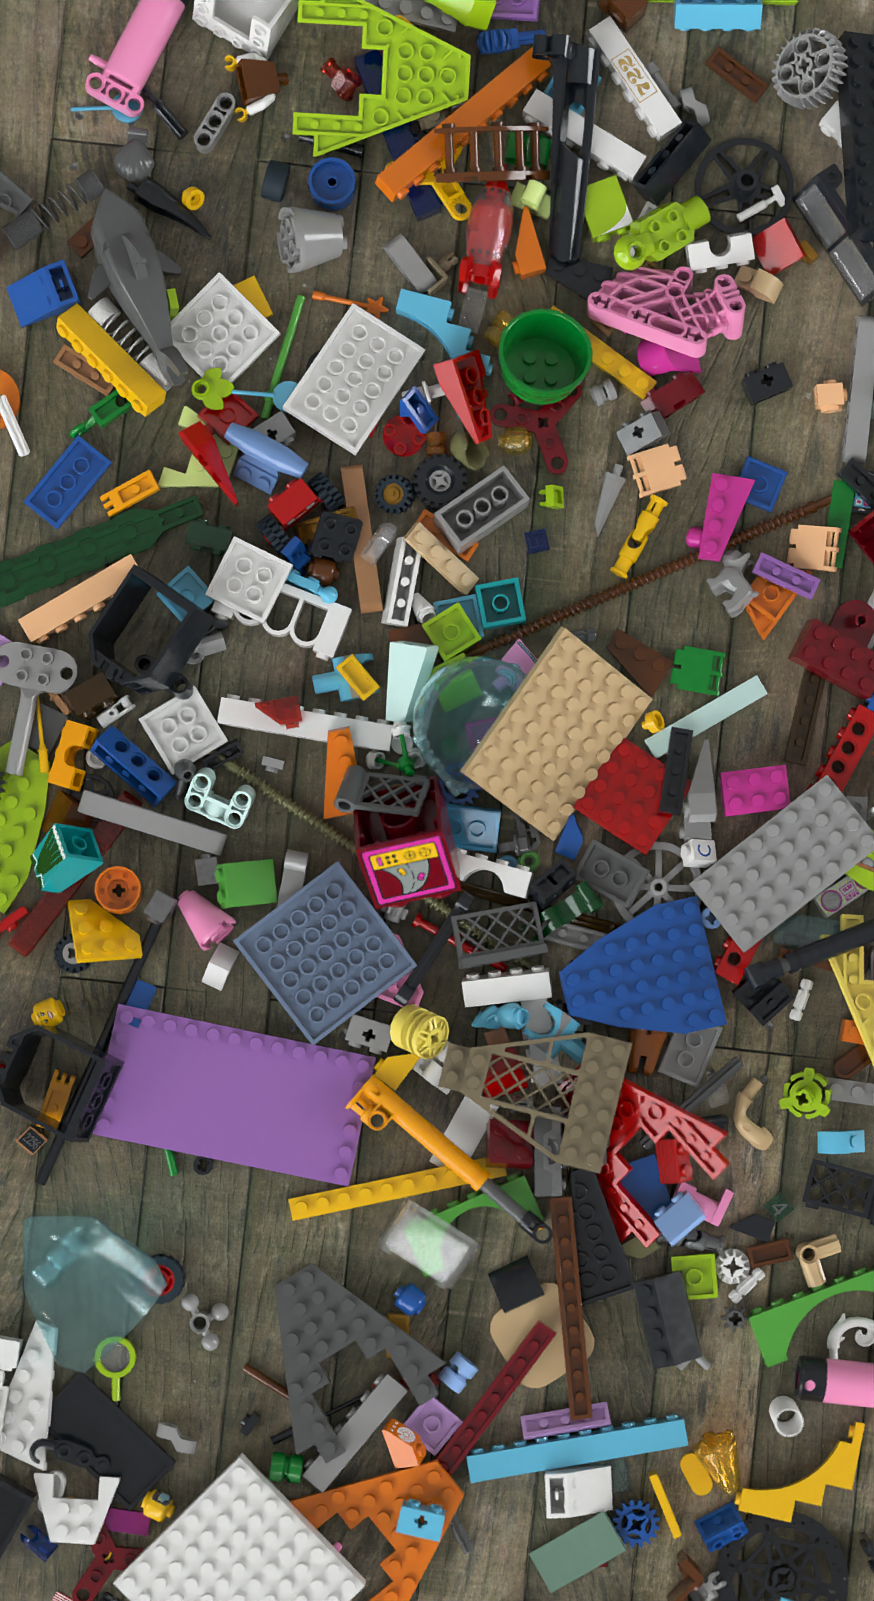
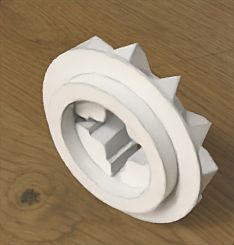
M724 1250L722 1255L719 1254L715 1261L716 1274L723 1282L736 1284L748 1276L750 1270L749 1259L740 1250ZM734 1257L735 1264L742 1268L735 1269L731 1276L730 1269L723 1265L731 1264Z

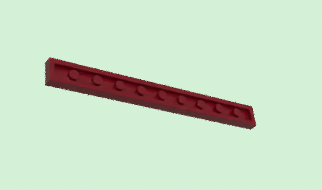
M538 1320L436 1457L450 1476L555 1337L557 1332L542 1321Z

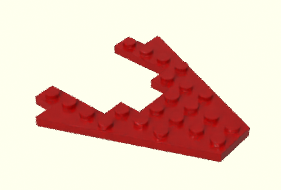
M570 1075L573 1082L576 1084L577 1076ZM568 1077L559 1086L562 1093L573 1087ZM623 1078L609 1135L610 1145L607 1148V1164L603 1165L600 1174L596 1173L621 1243L633 1232L647 1248L662 1232L656 1226L654 1220L621 1184V1181L633 1168L619 1151L641 1128L655 1143L659 1142L670 1131L714 1180L730 1165L729 1161L716 1148L728 1133ZM574 1089L564 1095L569 1105L571 1104Z

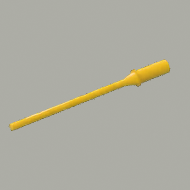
M38 697L36 713L40 744L37 752L39 753L40 772L49 773L48 749L44 744L40 700Z

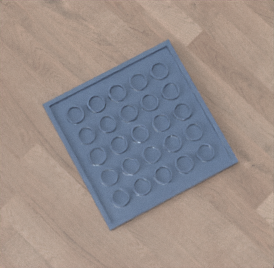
M338 861L233 941L312 1045L328 1035L417 966Z

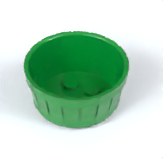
M533 309L513 318L504 328L499 342L501 372L509 389L520 399L541 405L561 401L571 394L585 378L592 363L591 341L584 328L569 315L552 309Z

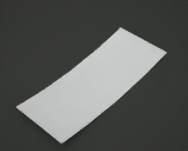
M465 1096L444 1135L469 1157H472L486 1131L487 1122L494 1116ZM490 1105V1108L496 1112L499 1106ZM432 1155L431 1163L439 1167L445 1166L436 1156Z

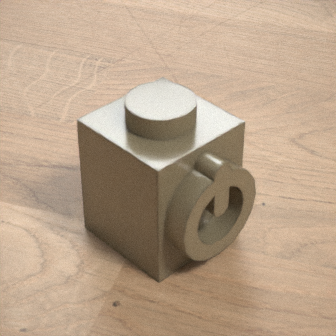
M446 108L419 118L418 123L421 131L426 130V133L432 131L449 116L448 109Z

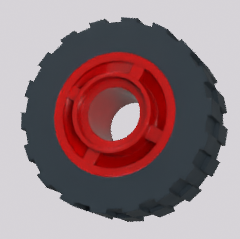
M155 1254L141 1264L135 1278L139 1294L146 1301L149 1300L153 1304H164L171 1302L182 1292L185 1286L186 1274H184V1267L181 1266L178 1259L176 1260L171 1255ZM156 1274H163L165 1276V1284H159L156 1281Z

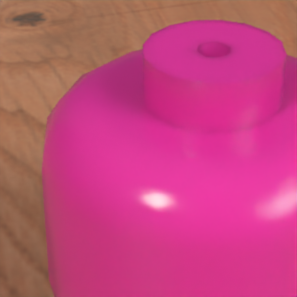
M691 527L688 530L686 543L689 547L700 549L703 528Z

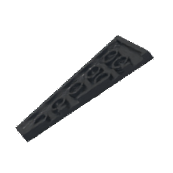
M580 1168L573 1169L571 1171L572 1207L582 1306L633 1290V1282L635 1280L596 1173Z

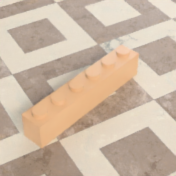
M130 554L18 619L30 642L41 645L50 639L49 635L54 632L57 634L62 633L68 629V624L73 621L78 623L87 618L86 614L94 610V612L103 609L106 606L105 603L111 600L134 564L138 566L133 556Z

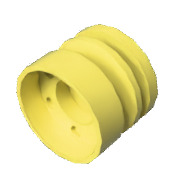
M409 1004L401 1008L395 1015L390 1029L391 1040L395 1046L426 1060L434 1058L442 1051L449 1035L448 1022L444 1017L415 1004Z

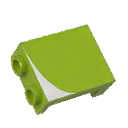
M616 175L587 185L584 218L591 234L592 243L597 241L598 243H604L610 240V236L616 234L622 236L630 232V223L633 222Z

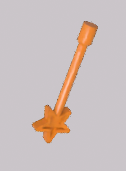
M315 290L312 295V299L320 301L328 300L346 305L354 303L360 308L367 309L366 312L374 314V317L379 319L380 313L389 312L388 308L382 306L383 297H380L376 302L368 298L369 304L326 295L324 292Z

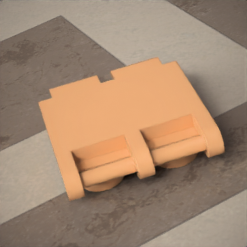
M664 444L627 456V460L630 461L634 475H632L633 479L637 481L639 487V498L681 486L680 481L687 479L683 464L677 466L674 464L681 461L677 446L669 447L668 444ZM635 459H636L637 466H638V468H639L640 473H638V470H637V467H636V464H635V461H634ZM640 478H642V480H643L644 488H645L646 491H644V489H643V486H642V483H641V479H640Z
M798 525V529H791L789 544L796 545V548L788 549L787 563L794 564L793 567L797 569L837 572L835 563L836 555L839 553L837 546L839 533L842 532V528Z

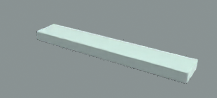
M756 675L647 738L644 742L653 757L657 759L667 753L671 727L693 730V738L768 693Z

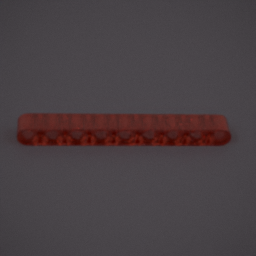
M126 790L117 799L139 807L143 804ZM102 819L93 830L102 858L126 828L125 826ZM92 872L61 893L47 891L11 938L8 945L26 958Z

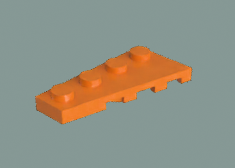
M347 726L328 730L323 819L353 814V812H341L334 806V801L346 769L349 766L357 765L350 727Z

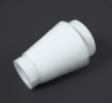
M415 593L413 595L412 608L417 621L424 624L436 616V609L420 593Z

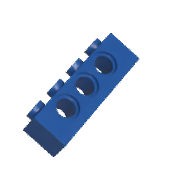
M112 725L96 739L90 749V752L153 807H156L163 801L177 783L169 773L160 768L153 759L144 754L137 745L133 744L121 731Z

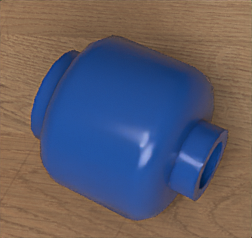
M412 1283L407 1284L405 1287L401 1285L394 1293V1296L397 1297L394 1301L395 1307L407 1316H412L413 1314L417 1316L427 1303L425 1301L426 1294Z

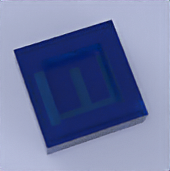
M545 528L524 533L528 555L550 550Z

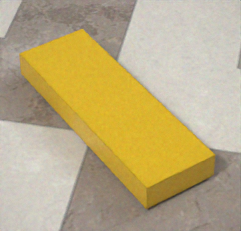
M655 1470L648 1472L674 1539L681 1536V1531L658 1474Z

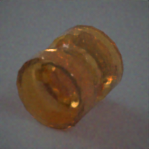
M425 433V439L428 442L426 456L431 457L432 454L436 453L437 455H442V453L447 455V447H445L447 433Z

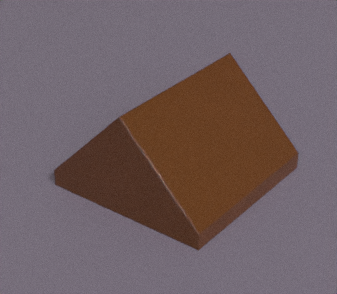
M59 789L41 829L47 834L54 823L89 828L94 817L77 811L81 800Z

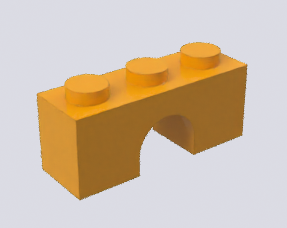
M66 720L65 726L62 728L59 746L55 751L53 765L49 770L47 782L80 792L86 771L76 767L74 758L79 750L91 749L96 741L98 729Z

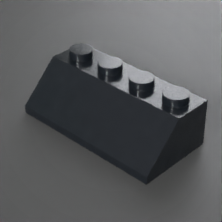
M682 1270L642 1277L633 1282L653 1368L675 1366L702 1357Z

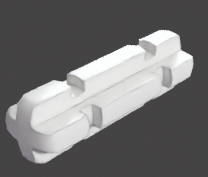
M805 978L801 980V989H798L793 1003L794 1009H791L789 1015L791 1019L801 1020L802 1010H805L810 995L809 990H812L814 984L813 981Z
M759 1267L755 1268L750 1276L748 1275L747 1278L736 1286V1290L733 1289L729 1293L728 1297L735 1304L742 1299L743 1295L745 1296L757 1285L756 1282L758 1280L761 1281L765 1277V1273Z

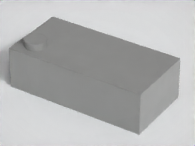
M502 466L435 512L433 522L459 555L526 509L530 498L508 469Z

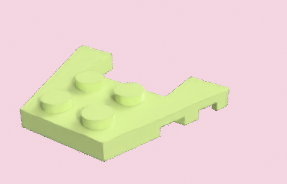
M184 406L178 425L187 428L201 420L197 417V413ZM214 434L213 437L230 478L239 449L233 444L227 445ZM193 454L185 474L164 467L158 483L161 488L219 487Z

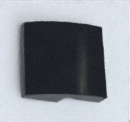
M746 978L731 992L762 1026L768 1023L795 998L779 979H773L768 985L752 990Z
M528 1256L488 1273L505 1314L545 1295Z

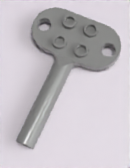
M8 642L0 646V658L2 656L9 658V664L6 667H0V680L8 685L19 687L21 689V698L5 773L22 776L39 695L43 692L62 694L69 691L76 684L79 677V667L76 660L69 653L62 650L21 642ZM66 668H71L73 671L72 677L68 680L63 679L62 671Z

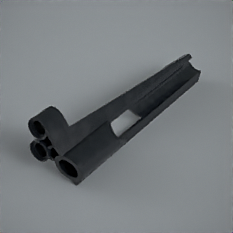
M537 34L534 35L532 58L554 61L549 250L559 261L574 263L581 255L601 51L571 42L570 35L552 34L550 36ZM575 102L580 103L585 109L581 157L573 153L565 145L569 107Z

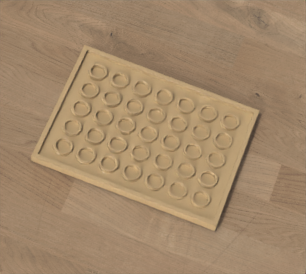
M561 626L460 772L546 837L554 841L566 825L569 816L575 812L573 807L578 799L585 795V789L590 781L597 778V771L600 766L610 759V754L622 742L623 738L627 737L652 701V698L570 631Z

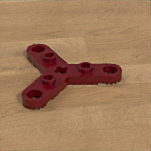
M579 384L576 387L577 394L575 396H567L561 401L546 404L539 411L497 404L490 411V419L496 426L514 430H527V432L535 433L548 471L554 475H560L566 471L568 459L556 425L580 398L582 386ZM499 409L504 410L507 414L506 419L503 421L497 420L494 416L495 412ZM546 418L548 420V427L543 426L539 428L538 419L544 420ZM559 458L563 461V467L561 469H554L551 466V461Z
M104 1522L96 1543L90 1544L95 1558L74 1587L72 1592L73 1600L93 1601L113 1570L124 1571L145 1548L116 1546ZM110 1552L113 1553L112 1558L114 1559V1561L109 1560L108 1562H105V1556L103 1554H109ZM81 1588L87 1589L90 1593V1596L85 1600L79 1598L77 1594Z

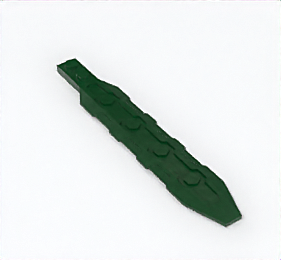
M197 495L156 511L133 508L116 515L114 519L91 528L86 527L76 531L74 535L51 544L46 543L36 547L34 551L14 559L1 561L0 608L21 601L26 596L48 587L53 588L61 585L66 580L88 571L93 572L101 569L106 564L130 554L133 556L152 548L165 531L205 516Z

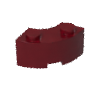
M692 370L685 374L681 371L671 378V382L659 390L655 387L645 394L647 398L640 402L644 410H651V412L660 411L665 420L704 394L705 390Z

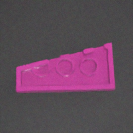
M712 473L698 559L720 562L754 485V479Z

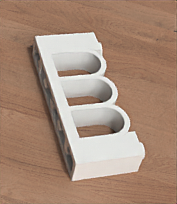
M285 583L280 593L299 600L292 620L287 628L280 631L271 629L267 625V621L265 624H262L267 633L274 637H284L290 634L293 641L300 647H313V652L317 653V658L328 661L329 658L333 659L351 617L352 609L335 602L327 604L322 601L321 597ZM217 601L214 602L211 609L215 614V618L219 620H233L236 616L238 621L246 626L260 624V622L254 619H244L238 611ZM305 603L328 611L318 636L308 642L301 641L295 635V627Z

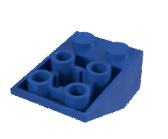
M64 259L44 266L6 287L21 328L63 313L76 303L80 306L82 305Z

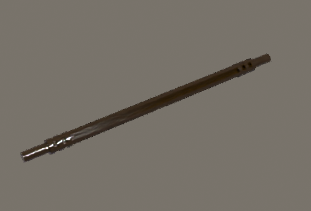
M461 881V890L456 891L462 894L466 890L476 896V898L505 906L535 902L534 900ZM537 904L538 913L540 914L544 910ZM549 905L544 910L552 907L553 905ZM532 907L523 909V911L533 913ZM581 914L569 922L605 933H610L623 925L586 914Z

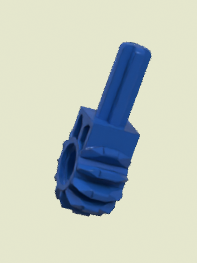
M517 28L484 31L477 35V48H479V53L484 55L514 51L520 48L519 45L533 44L534 35H546L543 29L518 32Z

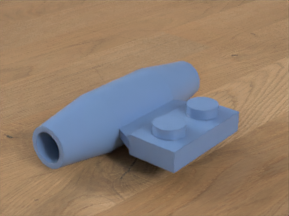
M232 422L224 435L226 440L244 453L239 458L233 475L269 495L275 490L280 478L279 472L300 479L304 476L309 466L308 462L291 449L259 431Z

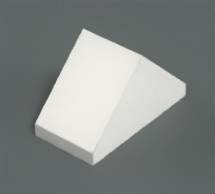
M220 942L209 961L201 982L222 991L240 951Z

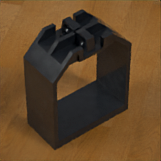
M134 564L88 633L91 663L100 669H104L106 671L104 676L111 681L135 690L141 695L168 689L216 618L156 576ZM153 587L188 613L148 673L138 676L115 660L114 643Z
M36 1025L11 1035L6 1046L12 1048L13 1051H2L0 1059L7 1063L5 1069L0 1067L1 1106L69 1142H89L125 1062L54 1026ZM47 1035L97 1060L68 1126L25 1104L20 1091V1085L38 1050L37 1047L42 1037Z

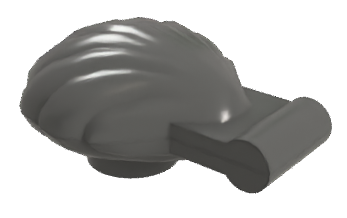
M129 127L127 144L119 149L114 156L116 172L128 181H141L149 176L154 168L153 156L146 148L148 129Z

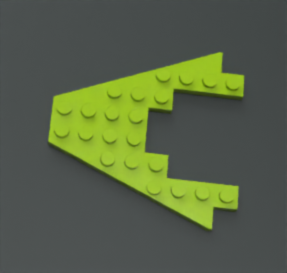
M298 0V23L363 26L362 49L383 50L381 95L359 94L358 116L293 112L292 134L314 136L313 156H320L468 100L470 54L364 0Z

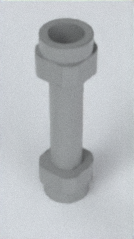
M650 62L645 66L646 70L673 110H677L682 105L677 95L673 96L659 75L660 70L654 62Z

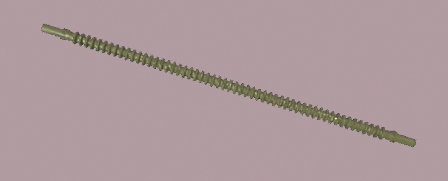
M216 749L211 751L208 755L214 753ZM223 754L217 755L220 758V761H223L227 758ZM235 759L223 764L227 771L236 773V777L241 776L242 781L247 780V784L251 783L253 788H258L257 791L261 790L263 795L267 794L268 798L272 797L273 802L278 801V805L282 804L284 809L288 808L289 812L293 811L294 816L299 815L300 820L303 818L305 820L304 823L309 822L310 827L315 826V830L320 829L321 834L323 832L326 834L325 837L330 836L331 841L336 840V844L340 843L342 848H347L346 851L351 850L352 855L356 854L355 840L350 841V837H345L344 833L340 834L339 829L334 830V826L330 827L328 822L324 823L323 819L319 820L318 815L313 816V812L309 813L307 808H302L303 805L298 806L297 801L292 802V798L288 799L287 794L282 795L281 790L278 792L276 787H271L270 783L267 785L266 780L261 781L260 776L258 778L255 777V773L251 774L249 769L245 770V766H239ZM433 897L423 899L425 904H430L431 908L434 906L436 908L435 911L440 910L441 915L443 913L446 914V918L453 909V907H449V903L444 904V900L440 901L438 898ZM465 919L461 920L459 923L462 925V929H467V932L472 926V924L466 921ZM475 926L471 931L472 936H478L477 939L482 938L485 934ZM488 935L483 943L487 942L488 946L492 945L493 948L497 944V941ZM528 957L514 960V964L519 963V967L523 966L526 970L531 969L532 966L539 965L536 962L529 961ZM551 976V982L553 984L556 978Z

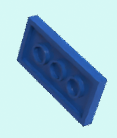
M78 435L24 500V503L59 530L112 465V462Z

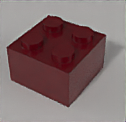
M489 1119L486 1125V1167L530 1169L533 1165V1145L498 1119ZM507 1120L523 1133H528L530 1121ZM532 1128V1132H531V1136H530V1138H532V1139H533V1128Z

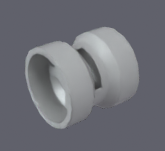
M610 379L604 380L600 385L589 387L590 394L597 407L603 405L607 400L612 401L618 398Z

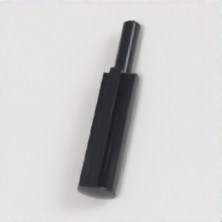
M145 85L142 92L152 102V108L178 140L185 138L189 132L161 99H157Z

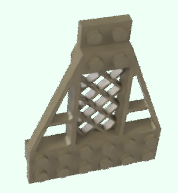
M590 1032L472 1048L449 1043L438 1086L462 1093L556 1163L600 1174L632 1043ZM579 1038L586 1039L578 1070L550 1063L554 1042ZM550 1043L545 1061H538L505 1052V1048ZM492 1055L500 1056L499 1058L490 1062ZM505 1058L521 1063L511 1068ZM502 1059L508 1071L497 1076L491 1065ZM524 1064L530 1076L519 1082L513 1070ZM527 1064L543 1068L532 1074ZM488 1068H490L495 1078L484 1084ZM548 1069L564 1074L553 1079ZM545 1070L551 1082L540 1087L534 1076ZM511 1073L517 1084L505 1090L499 1078ZM570 1075L577 1076L576 1084L573 1082ZM567 1076L573 1087L562 1093L556 1081ZM532 1078L538 1089L527 1095L521 1084ZM497 1080L503 1092L492 1098L486 1086ZM553 1083L560 1095L548 1101L542 1089ZM518 1086L524 1098L513 1103L507 1092ZM483 1089L489 1098L481 1096ZM574 1089L571 1104L569 1105L564 1095ZM540 1091L546 1103L535 1109L529 1097ZM505 1094L510 1104L495 1099ZM561 1097L567 1109L556 1114L550 1103ZM527 1100L532 1109L520 1107L517 1104ZM490 1105L529 1114L531 1121L528 1133L525 1134L493 1111ZM548 1105L553 1115L538 1110ZM569 1111L567 1118L559 1117ZM536 1117L564 1123L565 1128L557 1156L530 1138Z

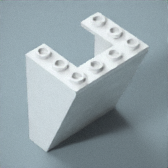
M194 0L192 19L198 25L212 30L218 37L227 39L236 48H242L248 53H256L268 60L298 9V0Z

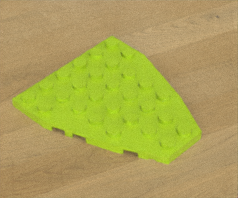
M11 741L0 747V772L5 773ZM29 748L27 749L22 776L5 773L2 777V780L7 781V784L3 785L6 793L0 794L2 798L0 801V912L3 914L7 913L29 879L32 865L30 856L36 850L47 809L46 802L49 790V782L47 781L49 773L40 772L39 755ZM48 761L49 770H50L52 763Z

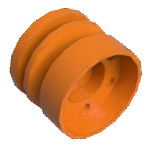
M114 866L107 868L99 875L95 883L96 899L105 910L112 914L123 915L130 913L138 907L142 900L143 889L141 882L134 872L126 867ZM118 886H121V888L125 890V892L121 894V897H118V895L114 893V891L118 889Z

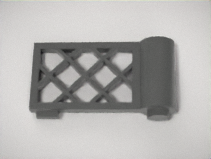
M358 765L349 766L342 779L334 806L344 813H351L358 809L419 817L430 786V779H427V776L421 775L406 777L366 772ZM370 780L381 782V784L373 788L369 786ZM394 783H400L402 785L401 787L393 791L389 787ZM416 785L422 786V789L415 793L410 789ZM384 788L388 791L387 794L381 797L376 795L378 791ZM407 791L409 796L401 800L396 796ZM371 795L375 799L370 803L363 802V799ZM391 798L396 801V803L390 806L383 804V802ZM413 800L416 802L415 808H406L404 806Z

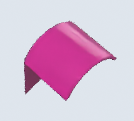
M642 339L638 345L637 356L642 371L649 376L670 371L689 372L692 370L693 373H701L699 358L685 355Z

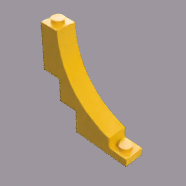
M854 1421V1425L849 1426L847 1438L851 1439L850 1443L838 1440L829 1456L814 1471L800 1480L776 1488L754 1489L742 1487L741 1492L737 1491L734 1504L738 1505V1511L791 1522L795 1500L822 1506L826 1484L852 1490L865 1424Z

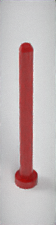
M418 912L411 926L416 928L418 925L436 935L440 928L423 919V915ZM451 935L447 942L456 946L454 935ZM465 941L462 944V950L468 954L472 953L475 949L474 946ZM503 962L488 964L497 970H501V972H505L507 969V965Z

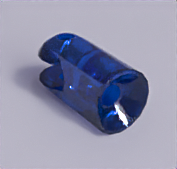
M27 1525V1528L36 1536L29 1539L20 1533L22 1543L43 1562H46L59 1546L55 1542H50L49 1537L35 1525Z

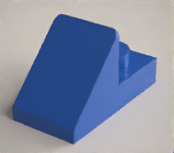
M413 386L401 398L400 417H410L420 433H427L439 420L417 386Z

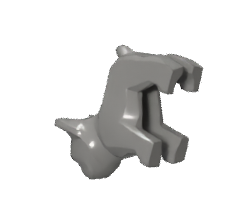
M737 550L724 552L723 569L719 571L715 578H708L706 580L715 597L726 591L733 595L730 600L723 602L731 618L742 613L751 600L759 595L757 591L751 588L744 577L745 570L754 565L752 560H748L751 555L749 552L746 554H742Z

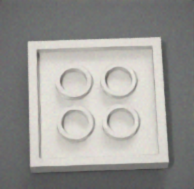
M234 536L205 595L265 624L293 565Z
M195 685L193 686V694L189 699L181 700L174 697L139 718V721L172 775L175 774L174 766L179 760L189 759L194 763L211 751L229 742Z

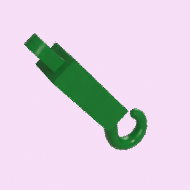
M115 390L88 409L91 417L86 422L74 427L69 432L70 437L82 436L96 424L103 429L133 408L131 403L128 401L122 407L117 406L115 399L120 395Z

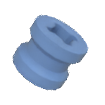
M708 908L702 910L701 916L705 928L714 929L720 926V922Z

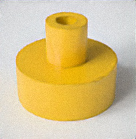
M192 186L183 191V205L190 210H196L202 206L204 193L201 190Z
M657 710L646 713L645 721L642 722L643 729H648L651 733L662 731L665 723L661 713Z

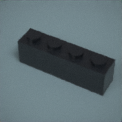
M686 118L632 185L645 201L658 206L674 185L678 183L683 174L692 166L698 156L706 149L712 139L700 123Z

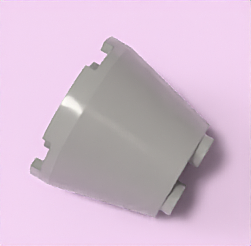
M293 206L281 208L278 218L282 221L280 232H277V240L282 263H287L289 267L288 273H298L341 256L344 249H347V239L343 236L342 231L344 226L342 215Z

